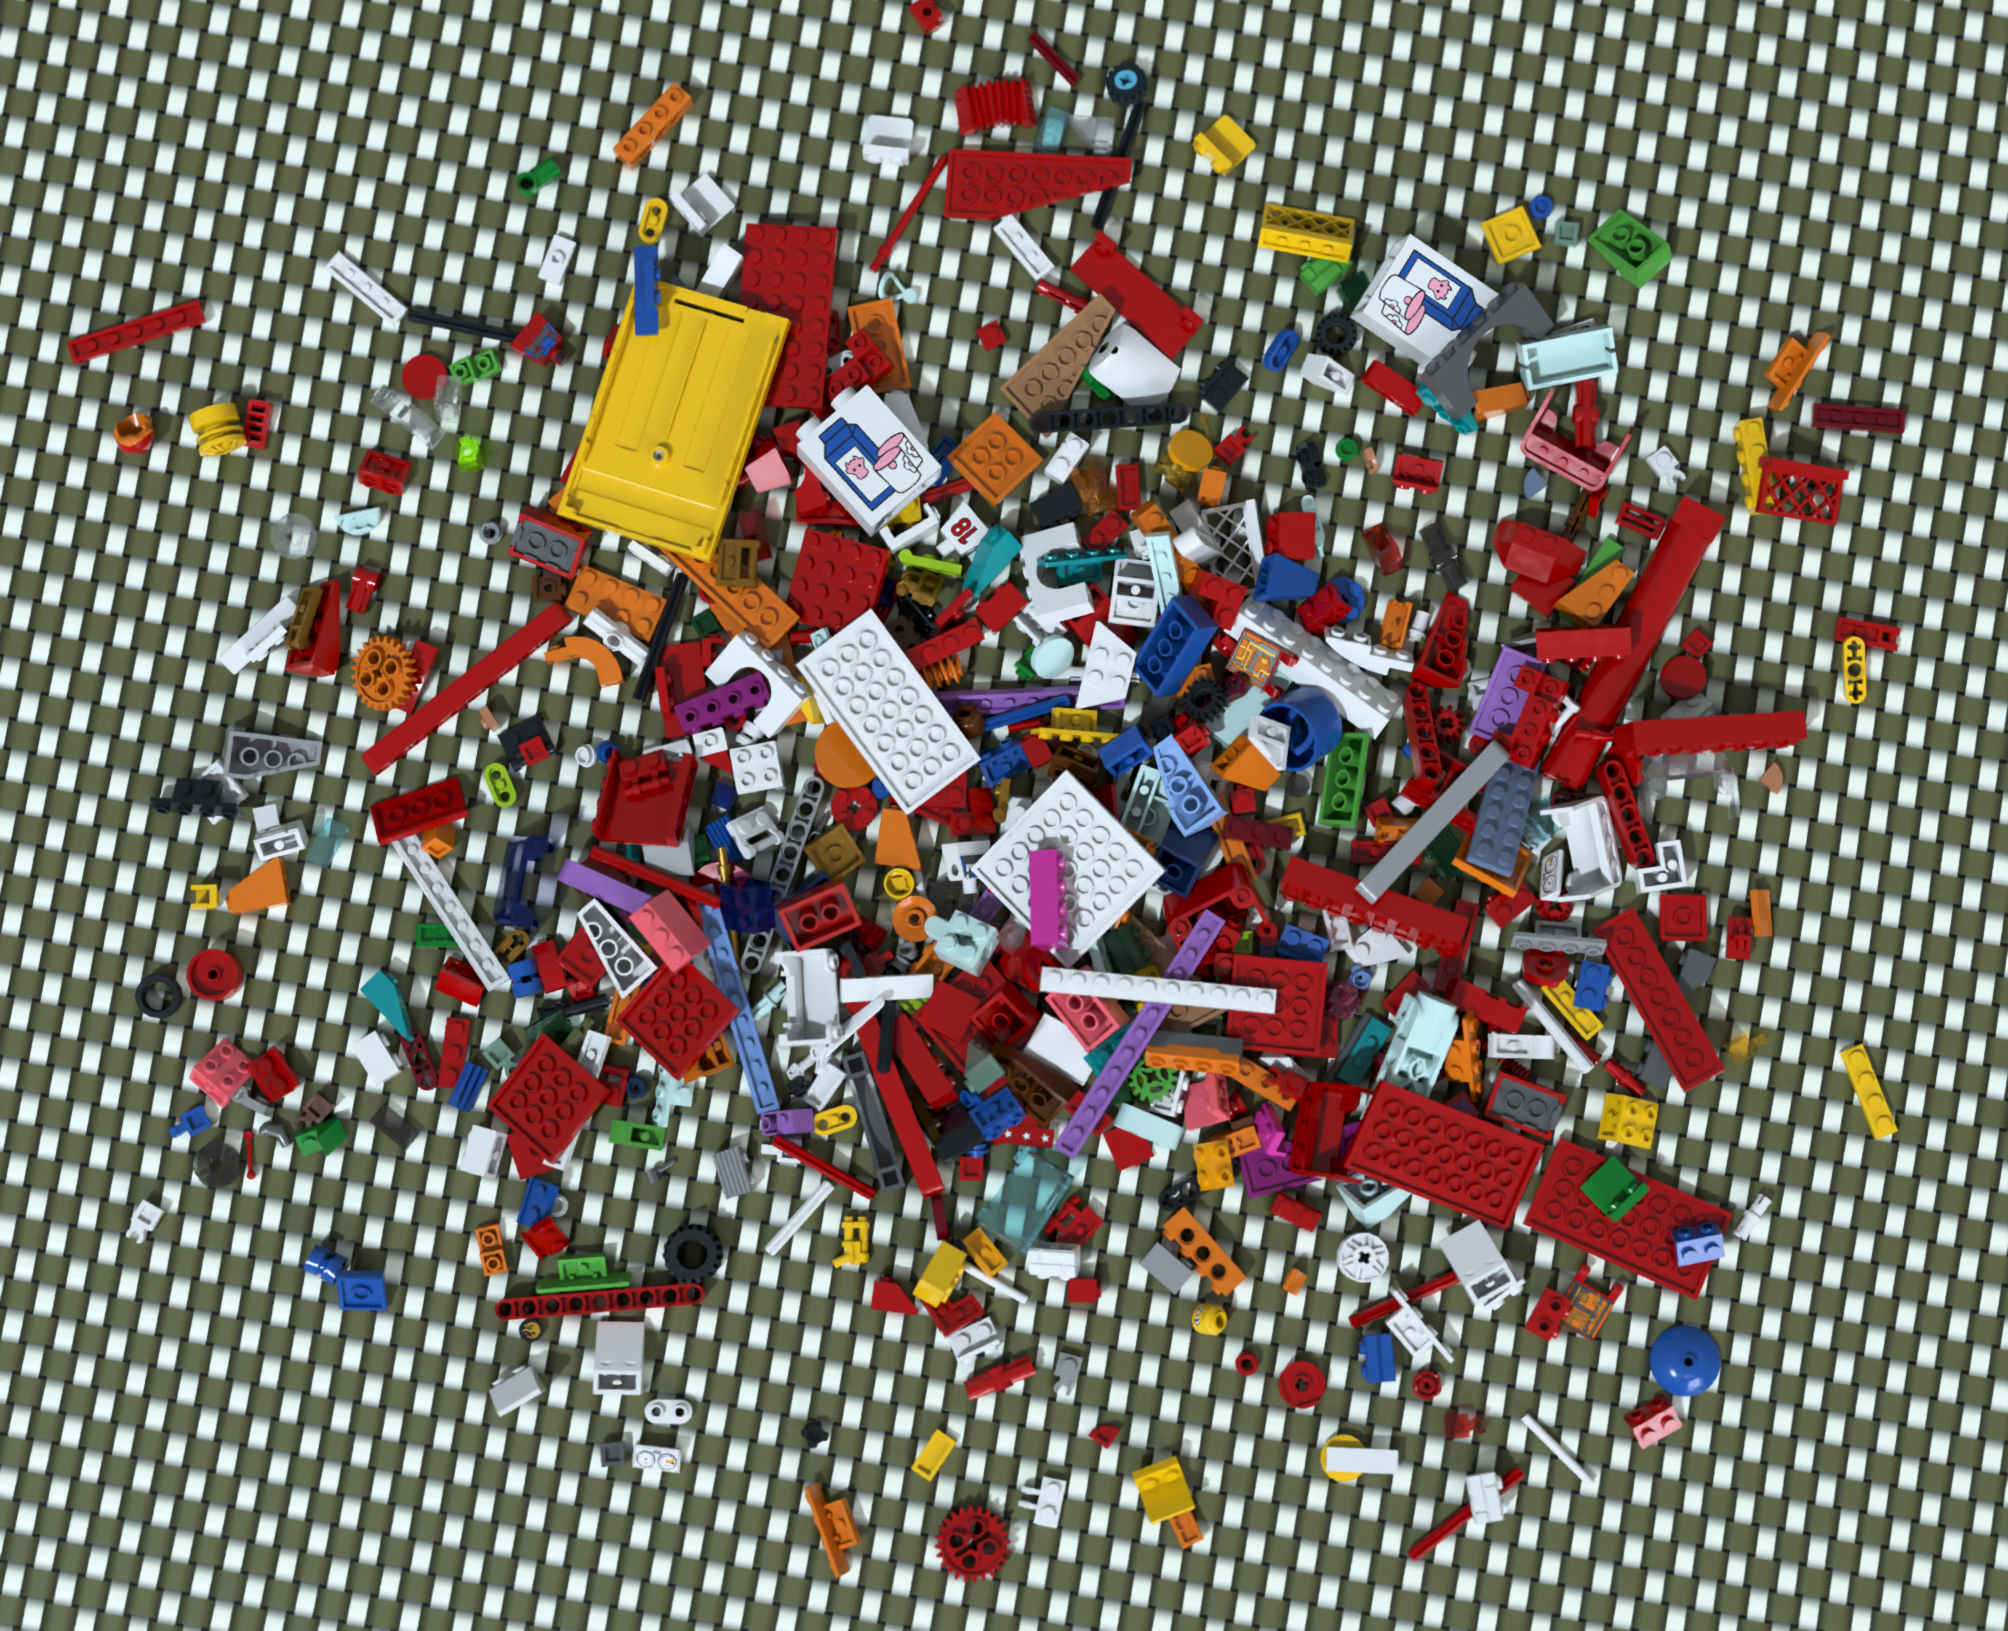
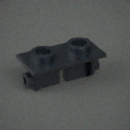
M1305 441L1295 448L1296 459L1300 464L1302 472L1301 479L1307 492L1315 487H1325L1327 479L1323 466H1315V463L1322 461L1318 445L1315 444V441L1309 443Z
M909 592L905 596H899L896 599L898 602L897 606L907 617L914 612L916 616L911 620L917 627V630L920 633L923 632L924 635L928 634L932 630L931 628L936 626V613L931 608H927L925 605H921L916 600L911 599L912 594Z

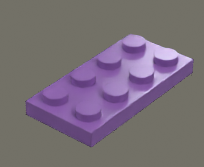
M1503 645L1468 732L1491 740L1495 729L1512 736L1529 695V692L1513 686L1520 668L1523 664L1544 673L1548 663H1542V660H1537L1533 656Z

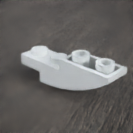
M1325 626V641L1350 662L1383 675H1387L1389 667L1412 672L1414 667L1413 653L1404 649H1390L1381 644L1371 645V636L1364 632H1350L1337 626L1332 628Z

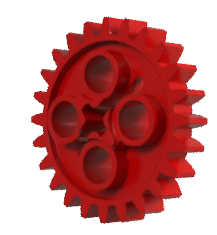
M969 1505L968 1511L965 1512L961 1506L960 1514L957 1515L952 1510V1519L950 1520L946 1517L943 1519L947 1525L938 1526L939 1530L943 1533L935 1535L936 1539L941 1540V1543L934 1545V1548L941 1549V1552L936 1554V1557L944 1558L940 1566L948 1564L947 1574L954 1570L956 1572V1580L960 1575H964L965 1583L969 1577H972L973 1582L976 1583L977 1576H981L982 1580L986 1581L987 1573L992 1577L995 1576L994 1568L1002 1570L999 1564L1000 1561L1007 1563L1003 1553H1010V1549L1006 1548L1005 1545L1010 1544L1011 1540L1004 1539V1536L1009 1534V1530L1001 1529L1005 1522L997 1523L999 1515L996 1514L991 1517L990 1508L983 1513L981 1505H979L977 1511H973L972 1505ZM973 1521H979L983 1525L980 1533L970 1531L969 1526ZM987 1531L991 1532L988 1537L977 1543V1549L974 1550L973 1547H970L958 1557L955 1556L957 1551L969 1544L968 1539L971 1538L974 1541ZM954 1534H958L963 1538V1543L958 1547L950 1543V1537ZM992 1541L996 1545L993 1553H986L983 1550L982 1546L985 1542ZM967 1554H971L976 1558V1563L971 1567L963 1563V1557Z

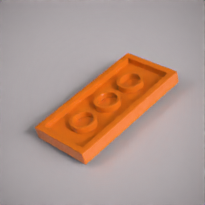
M892 298L847 307L853 335L862 327L866 329L895 366L893 370L873 385L872 390L875 394L881 395L890 393L891 390L912 388Z
M582 565L564 607L586 617L596 607L614 622L625 623L629 627L632 636L650 643L659 624L667 599Z

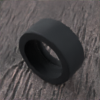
M153 974L144 978L136 988L135 994L137 1006L142 1013L149 1017L161 1019L170 1017L177 1012L183 998L182 989L178 982L172 977L163 974ZM158 982L168 985L173 994L170 1005L162 1010L151 1008L145 998L147 989L152 984Z

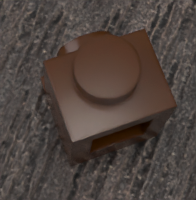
M532 576V599L535 603L563 602V596H567V583L563 582L561 577ZM547 585H553L551 592L545 591Z

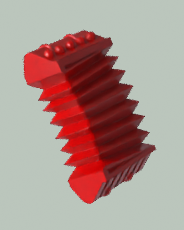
M1004 78L1002 83L996 79L993 84L988 79L986 86L980 82L978 88L972 84L971 89L967 86H962L954 91V104L957 110V124L959 125L960 136H974L978 129L983 133L984 128L988 131L990 126L994 129L997 125L1003 128L1004 123L1008 128L1013 124L1015 129L1018 124L1023 129L1037 126L1031 81L1020 78L1018 83H1016L1013 78L1009 84L1006 78Z

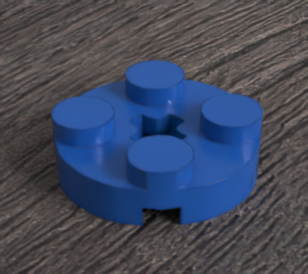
M1345 577L1329 580L1326 584L1330 581L1334 583L1340 595H1344V598L1348 600L1347 604L1352 608V611L1336 624H1347L1355 620L1361 614L1365 604V597L1361 586Z

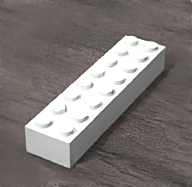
M1251 593L1241 605L1232 630L1224 629L1223 631L1238 641L1243 629L1246 628L1285 651L1298 655L1299 661L1293 667L1285 665L1280 660L1276 669L1301 687H1310L1325 694L1334 703L1340 715L1376 739L1403 700L1395 692L1382 686L1377 679L1361 671L1356 664L1350 663L1335 650L1326 646L1318 637L1312 636L1305 631L1300 624L1291 621L1282 611L1273 608L1266 601H1254V593Z

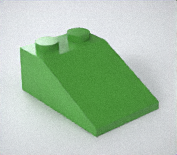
M1622 209L1617 210L1587 238L1594 248L1626 280L1639 289L1672 260L1669 243Z

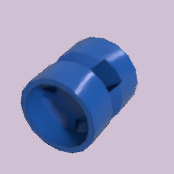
M534 958L506 966L509 980L514 982L511 987L515 999L544 990L541 978L536 976L538 968ZM529 977L530 982L522 984L521 979Z
M317 1243L311 1251L303 1270L314 1276L320 1274L321 1280L334 1285L336 1283V1272L344 1270L348 1258L337 1252L331 1254L329 1248Z

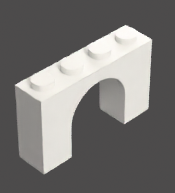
M1074 522L1022 536L1021 543L1023 548L1019 552L1022 560L1025 559L1026 565L1022 566L1025 579L1029 581L1026 591L1033 603V606H1030L1033 620L1037 619L1042 627L1093 613L1094 607L1091 592L1085 582L1060 589L1048 588L1042 584L1043 574L1047 567L1037 564V558H1044L1045 554L1063 556L1065 552L1069 551L1083 552L1080 534Z
M744 631L733 638L705 674L720 688L732 683L745 667L760 670L769 680L771 699L753 723L768 738H771L785 727L810 698L811 694L803 683L797 681L791 675L787 667L775 661L773 653L765 649L758 642L754 634Z

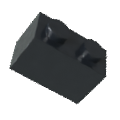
M1071 482L1030 503V509L1042 531L1061 526L1060 522L1067 518L1071 521L1082 514L1080 511L1084 508Z

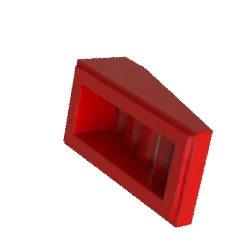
M249 399L243 433L247 443L244 447L260 450L266 449L274 410L272 403ZM255 408L265 409V413L255 412ZM253 418H261L264 419L263 423L253 421ZM251 427L262 428V432L252 431ZM249 437H261V442L249 440Z

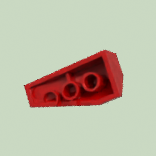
M336 579L321 583L319 588L323 590L321 603L314 617L313 627L308 635L309 647L304 650H290L285 670L316 677H326L335 674L340 656L339 581Z

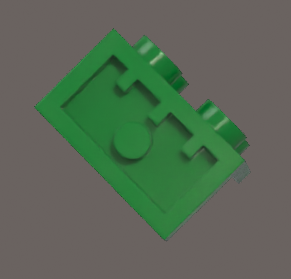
M1611 1156L1580 1186V1189L1612 1222H1617L1650 1190L1644 1182H1639L1615 1156Z

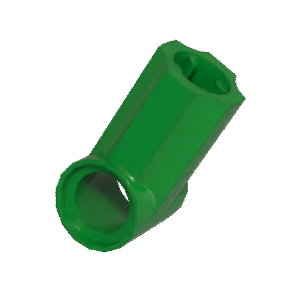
M548 157L530 171L523 172L517 177L516 183L520 195L525 198L535 197L541 188L560 176L561 171L555 162ZM530 181L533 183V186L525 189L522 187V184Z

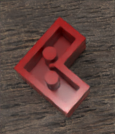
M1197 569L1190 591L1210 598L1205 611L1218 627L1231 631L1248 587Z

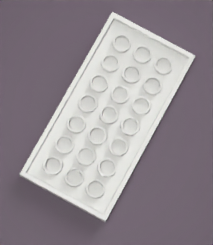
M872 609L864 612L795 664L905 815H908L981 760Z

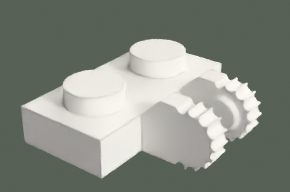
M1043 1476L1041 1489L1022 1486V1492L1039 1495L1037 1504L1027 1500H1019L1018 1506L1036 1510L1034 1524L1057 1528L1066 1481Z

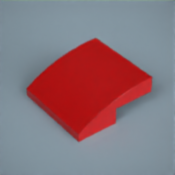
M1519 575L1509 589L1527 602L1532 609L1548 619L1556 610L1553 607L1554 604L1568 594L1577 583L1570 576L1550 584H1544Z

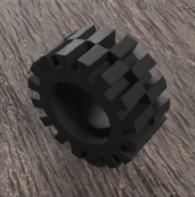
M1338 312L1336 315L1331 313L1327 317H1323L1315 332L1316 345L1318 348H1321V352L1328 353V356L1335 355V357H1340L1341 354L1344 356L1348 351H1351L1358 335L1356 332L1357 326L1353 324L1354 321L1352 319L1349 320L1348 315L1342 316ZM1332 327L1342 328L1345 333V339L1340 343L1331 342L1327 336L1328 330Z
M1200 678V683L1196 680L1193 681L1194 686L1188 685L1186 688L1189 692L1184 691L1183 693L1185 697L1182 699L1183 707L1197 722L1200 723L1201 721L1207 724L1208 720L1212 723L1214 722V717L1219 719L1221 717L1219 713L1222 712L1224 714L1226 711L1223 706H1228L1226 692L1215 680L1212 681L1210 678H1207V680ZM1206 694L1212 695V700L1207 706L1198 707L1201 697Z

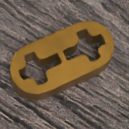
M514 930L496 948L493 953L498 961L500 959L498 956L500 952L504 954L509 949L511 950L507 955L509 961L507 963L503 961L500 963L503 968L513 964L528 948L530 937L523 930ZM523 934L524 945L518 944L513 949L511 946L515 943L514 936L520 937Z

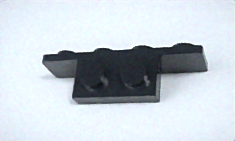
M177 778L172 798L150 797L149 801L155 810L161 814H169V812L179 813L184 816L199 814L204 817L222 816L227 819H234V817L242 818L244 814L236 803L219 802L223 784L221 781Z

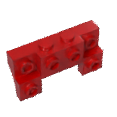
M863 327L845 341L855 356L826 379L824 410H812L821 422H824L835 412L831 402L844 389L851 386L856 392H859L866 385L873 389L874 384L895 368L889 357Z
M1522 664L1513 686L1529 692L1512 736L1495 729L1489 744L1495 739L1511 754L1508 760L1535 770L1544 746L1551 739L1553 724L1560 718V708L1570 684Z

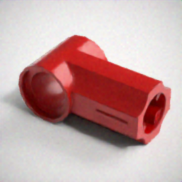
M358 565L352 578L353 587L345 608L365 615L371 596L379 586L381 573Z

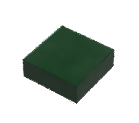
M710 609L690 619L701 640L702 638H707V635L721 630Z

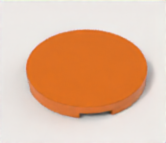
M837 721L827 726L821 732L815 743L814 756L818 771L828 782L841 788H854L864 786L876 777L875 772Z

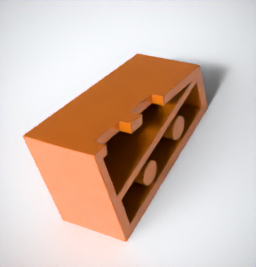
M722 1032L684 1075V1085L719 1073L735 1065Z

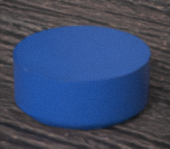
M1544 195L1536 196L1529 205L1530 214L1538 220L1546 219L1553 210L1552 201Z

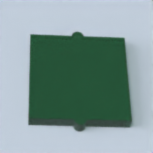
M558 1008L528 1025L524 1030L531 1039V1045L544 1032L561 1046L573 1028L570 1019H566L561 1009Z

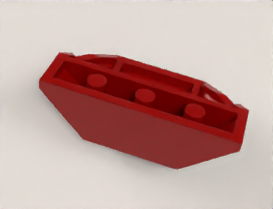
M1500 520L1492 539L1504 569L1544 584H1550L1578 574L1587 554L1586 551L1563 537L1518 521Z

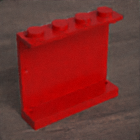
M613 748L612 754L607 760L608 770L606 777H603L602 794L597 800L596 818H593L591 824L592 831L597 839L604 842L679 848L698 769V763L694 755L684 753L682 761L666 760L669 773L660 775V777L668 775L671 784L662 786L660 790L655 791V789L642 792V795L637 797L635 795L625 797L623 789L631 785H623L618 762L631 759V757H621L617 748ZM650 778V779H647V780H644V781H641L640 783H643V782H646V781H650L651 778Z

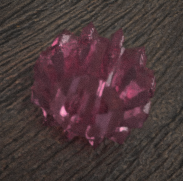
M1335 980L1331 984L1326 985L1324 1009L1327 1010V1016L1332 1014L1335 1020L1341 1017L1345 1021L1349 1016L1357 1012V1008L1360 1005V1000L1357 998L1359 992L1352 990L1353 985L1346 986L1345 980L1340 984Z

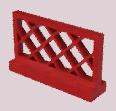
M1759 457L1758 466H1762L1755 512L1836 526L1843 480H1848L1849 471L1774 457ZM1769 472L1774 473L1778 479V482L1772 487L1768 482ZM1793 476L1797 485L1790 490L1785 481ZM1812 479L1817 488L1809 493L1805 484ZM1829 483H1834L1833 494L1828 496L1824 488ZM1779 486H1782L1786 495L1779 500L1774 491ZM1801 489L1805 498L1798 503L1793 494ZM1820 492L1825 501L1817 507L1813 497ZM1770 495L1775 504L1769 509H1764L1765 498ZM1787 499H1790L1794 507L1787 513L1782 504ZM1809 502L1813 511L1805 516L1801 507ZM1826 506L1830 509L1829 520L1824 519L1820 512Z

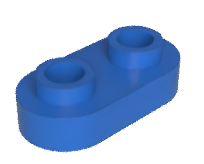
M1285 328L1278 332L1263 357V365L1266 369L1273 372L1283 369L1299 342L1298 334L1295 331Z

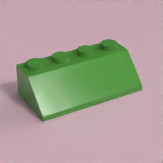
M1342 732L1339 744L1328 754L1318 824L1340 829H1354L1357 826L1370 734Z

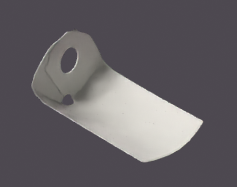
M1125 324L1115 328L1101 340L1089 360L1088 367L1089 373L1096 380L1117 394L1129 405L1162 403L1173 388L1181 370L1135 329ZM1106 342H1109V345L1106 348V350L1102 353H1099L1100 348ZM1117 346L1118 352L1112 354V350ZM1152 408L1149 411V414H1151L1156 408Z

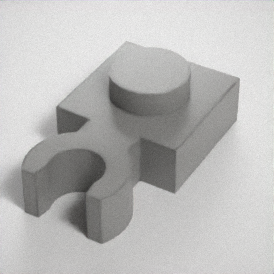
M1064 1352L1059 1353L1054 1375L1060 1376V1380L1054 1384V1392L1057 1393L1060 1385H1065L1067 1387L1066 1395H1070V1379L1077 1381L1083 1357Z

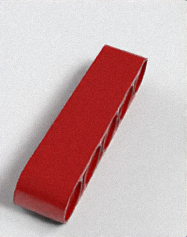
M1412 682L1402 698V706L1413 768L1418 788L1424 792H1432L1442 776V766L1428 690L1424 684Z
M1601 761L1596 767V775L1603 795L1608 802L1610 814L1627 862L1633 868H1649L1653 865L1655 856L1625 770L1619 761ZM1609 765L1613 768L1611 776H1608L1606 771ZM1616 787H1619L1621 791L1619 798H1616L1614 794ZM1624 809H1627L1629 814L1626 820L1622 817ZM1632 831H1635L1636 833V839L1634 842H1632L1630 839V833ZM1640 852L1644 855V860L1641 864L1638 862Z

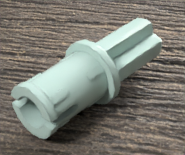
M780 980L767 994L764 993V997L751 1009L755 1020H760L773 1007L776 1008L777 1003L787 995L784 981Z

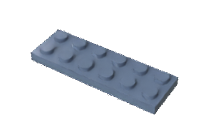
M1540 759L1535 770L1507 760L1486 782L1466 857L1467 862L1506 877L1512 875L1541 762Z

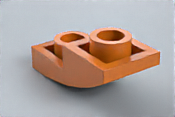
M499 1223L475 1227L484 1275L490 1276L507 1272L508 1266Z

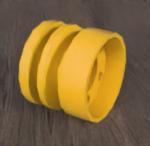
M220 403L207 406L193 412L189 416L193 433L202 434L196 439V444L200 446V456L213 457L224 455L243 447L247 443L245 435L242 434L243 427L235 425L240 418L234 403Z

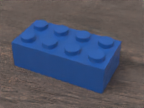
M1192 595L1172 597L1136 656L1133 669L1157 697L1177 695L1217 630L1218 625Z

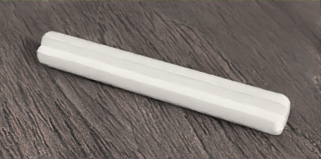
M825 1180L765 1246V1250L774 1256L834 1190V1186Z

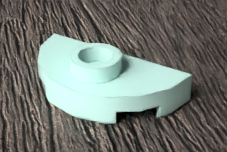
M375 507L334 517L337 524L345 532L352 535H364L371 532L378 525L381 517V508Z

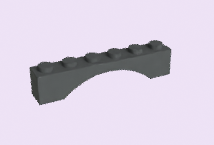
M1691 948L1681 952L1677 961V965H1680L1677 974L1673 973L1672 976L1685 998L1696 987L1709 980L1716 958ZM1653 1037L1652 1039L1648 1038L1643 1049L1646 1052L1643 1061L1639 1060L1635 1069V1073L1638 1074L1636 1079L1664 1090L1667 1088L1672 1071Z
M862 1051L842 1057L882 1193L905 1187V1181L865 1052Z

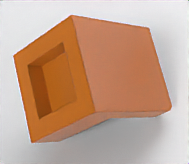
M448 823L424 831L421 849L440 859L454 849L456 828Z

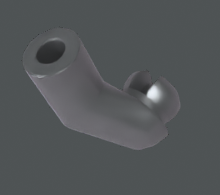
M267 1121L259 1128L261 1136L277 1137L282 1148L293 1143L282 1124Z

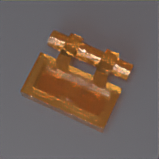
M1098 465L1070 474L1089 516L1103 513L1108 509L1111 511L1118 507L1114 500L1116 496L1113 491H1110L1106 483L1107 477L1105 473L1101 472Z

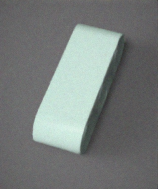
M1126 1103L1121 1104L1113 1124L1118 1128L1176 1151L1184 1128Z

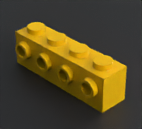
M1762 417L1738 421L1733 428V438L1737 442L1738 447L1737 461L1741 464L1742 469L1741 483L1746 491L1745 505L1749 509L1750 516L1763 514L1755 512L1762 466H1758L1759 457H1769ZM1769 472L1768 482L1771 487L1774 485L1772 472ZM1770 495L1765 498L1764 509H1769L1775 504Z

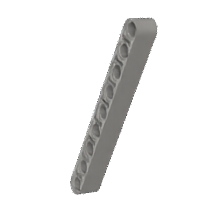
M1494 739L1357 885L1355 890L1372 905L1509 759L1511 754Z
M809 777L803 784L742 956L741 966L749 974H757L762 970L776 932L772 925H763L761 921L763 915L770 912L778 904L771 903L769 896L772 892L778 891L782 894V901L789 894L804 853L802 848L807 844L808 836L811 833L825 793V785L818 777ZM813 782L821 785L820 791L816 794H811L808 791V786ZM804 804H810L813 807L812 813L808 816H804L800 812ZM796 826H803L805 828V834L800 838L793 836L792 832ZM788 848L797 849L796 858L789 860L785 857V851ZM783 869L788 870L790 873L788 880L784 882L777 879L778 872ZM758 935L766 937V944L761 948L754 945V939ZM750 957H756L759 962L757 968L753 970L746 967V961Z

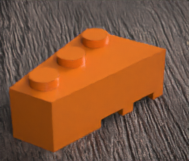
M1614 560L1559 599L1553 607L1579 626L1598 625L1635 572L1618 560Z

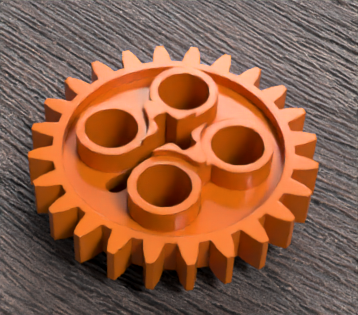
M393 636L369 638V643H362L364 649H357L360 656L353 657L357 664L356 666H351L355 674L350 677L356 679V683L352 685V688L359 689L355 695L363 696L361 703H367L368 708H374L375 711L398 709V704H405L404 698L411 697L408 690H415L411 682L417 681V678L412 676V673L417 671V668H412V664L416 660L409 658L412 651H407V644H401L400 639H393Z

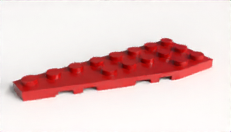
M949 149L944 218L990 221L1009 216L1010 214L1013 215L1129 184L1132 159Z

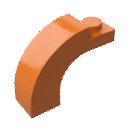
M578 636L564 638L566 647L563 648L562 645H556L548 648L549 651L544 653L545 660L549 665L573 658H582L591 662L596 668L602 688L625 683L621 667L616 658L604 645L593 639Z

